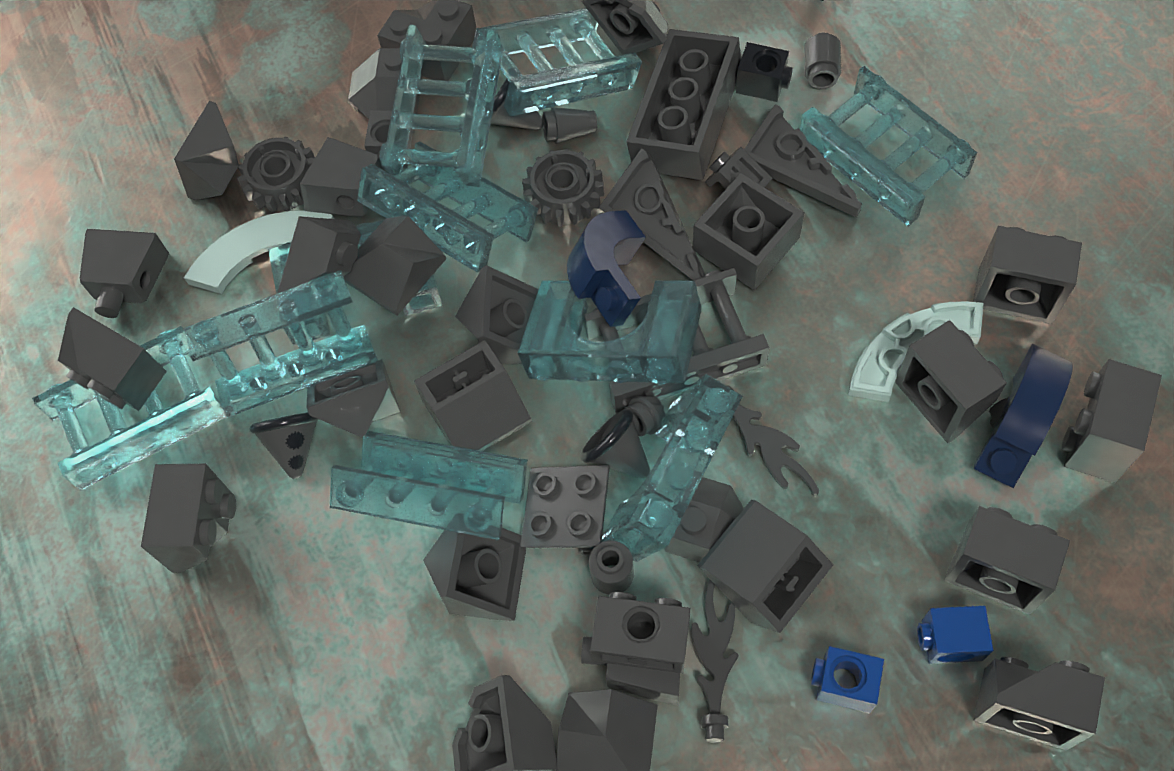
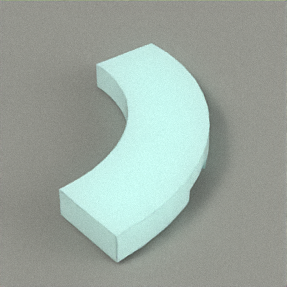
M287 211L248 221L232 229L212 243L193 263L184 279L188 285L222 294L230 281L253 262L254 257L271 250L280 252L290 249L299 216L334 219V216L327 213Z
M960 301L933 304L931 308L920 310L913 314L907 313L883 328L882 332L863 351L853 373L848 396L889 402L894 382L899 374L909 346L949 320L959 330L965 331L971 337L974 344H978L981 338L984 303Z

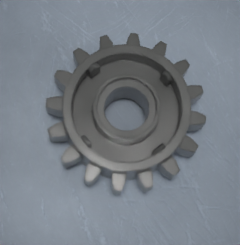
M288 137L269 138L256 144L248 153H245L243 164H240L238 167L241 176L237 179L249 202L253 201L258 209L268 208L272 213L275 211L287 212L304 204L300 182L315 159L310 147L304 148L302 141L297 140L294 142Z
M569 149L552 150L542 157H537L533 167H527L528 178L522 179L525 204L530 205L533 216L540 215L542 217L543 223L551 222L557 224L558 227L568 224L577 225L582 219H589L591 217L593 208L599 209L600 197L604 196L602 171L596 170L595 160H588L584 157L583 152L577 153Z

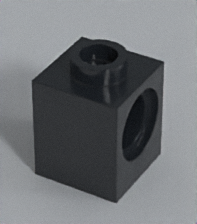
M747 42L737 71L736 93L777 102L781 89H788L792 77L793 67L787 66L789 51Z

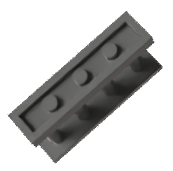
M735 268L723 272L720 270L712 271L703 278L642 296L623 326L610 327L598 308H595L591 313L584 314L588 340L599 336L603 337L618 377L615 381L609 383L610 398L616 414L627 408L630 400L636 396L649 395L661 400L711 384L716 380L720 381L767 365L770 347L764 334L752 338L746 336L729 297L734 295L736 290L737 273ZM714 301L731 340L730 345L717 349L708 348L692 307ZM676 312L694 353L692 357L679 361L670 359L655 322L657 318ZM640 324L656 366L654 369L637 374L631 369L617 331Z

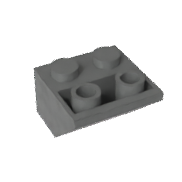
M485 340L414 380L422 402L462 463L532 422L505 368Z
M751 500L697 566L751 623L781 633L832 568L833 564L806 534L756 500Z

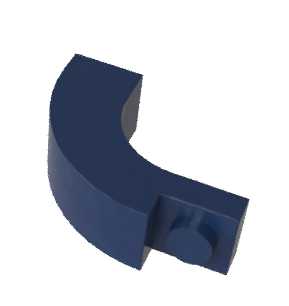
M627 210L609 211L591 219L572 249L567 261L568 279L578 299L591 298L610 327L623 326L641 299L618 266L628 265L646 238Z
M1032 343L1013 378V388L1006 406L974 464L975 470L1012 488L1015 487L1032 455L1035 456L1060 408L1072 375L1073 365L1071 361Z

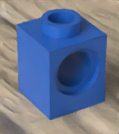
M986 606L930 608L922 619V623H918L917 636L919 647L922 651L927 650L929 664L984 661L994 651Z
M829 646L824 658H816L814 662L811 685L818 686L816 700L871 713L878 703L884 659ZM839 669L850 671L856 679V687L846 689L838 685L834 678V671Z

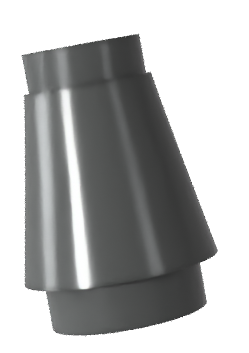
M552 107L551 111H545L542 115L545 140H554L555 144L597 131V118L594 110Z

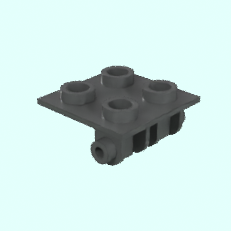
M610 466L531 468L520 547L579 548V554L590 556L592 550L602 543Z

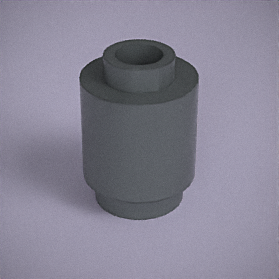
M818 33L810 37L804 45L805 77L809 80V84L812 87L827 89L834 86L841 75V43L832 34Z
M611 540L598 544L592 550L589 556V568L594 586L600 592L608 595L612 592L626 591L634 578L633 557L630 550L624 544ZM609 565H616L615 567H612V568L606 567V566H609Z

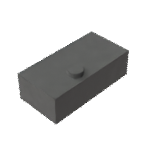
M669 29L667 40L663 44L626 141L631 162L642 148L651 155L659 174L697 180L704 179L737 83V71L741 61L739 37Z

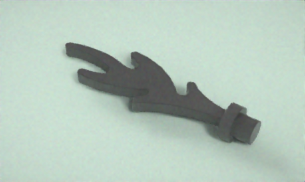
M719 380L713 382L707 389V392L713 397L712 403L717 408L725 406L735 419L743 435L747 455L752 456L754 446L758 445L767 469L783 489L788 488V482L781 472V468L785 467L798 475L809 487L812 495L817 496L819 489L812 477L798 462L784 454L781 450L782 448H787L798 452L800 445L779 430L750 424L751 420L761 419V412L747 409L734 401L732 397L735 391L730 386L725 387Z
M710 580L705 596V618L709 635L704 636L698 624L693 623L691 626V638L698 659L714 679L713 681H708L702 675H699L697 678V683L705 694L709 708V714L701 716V727L706 730L707 742L718 743L724 741V729L728 728V716L720 714L722 694L728 674L739 655L734 652L728 658L723 657L733 632L735 605L730 603L726 619L722 622L718 621L713 603L715 584Z

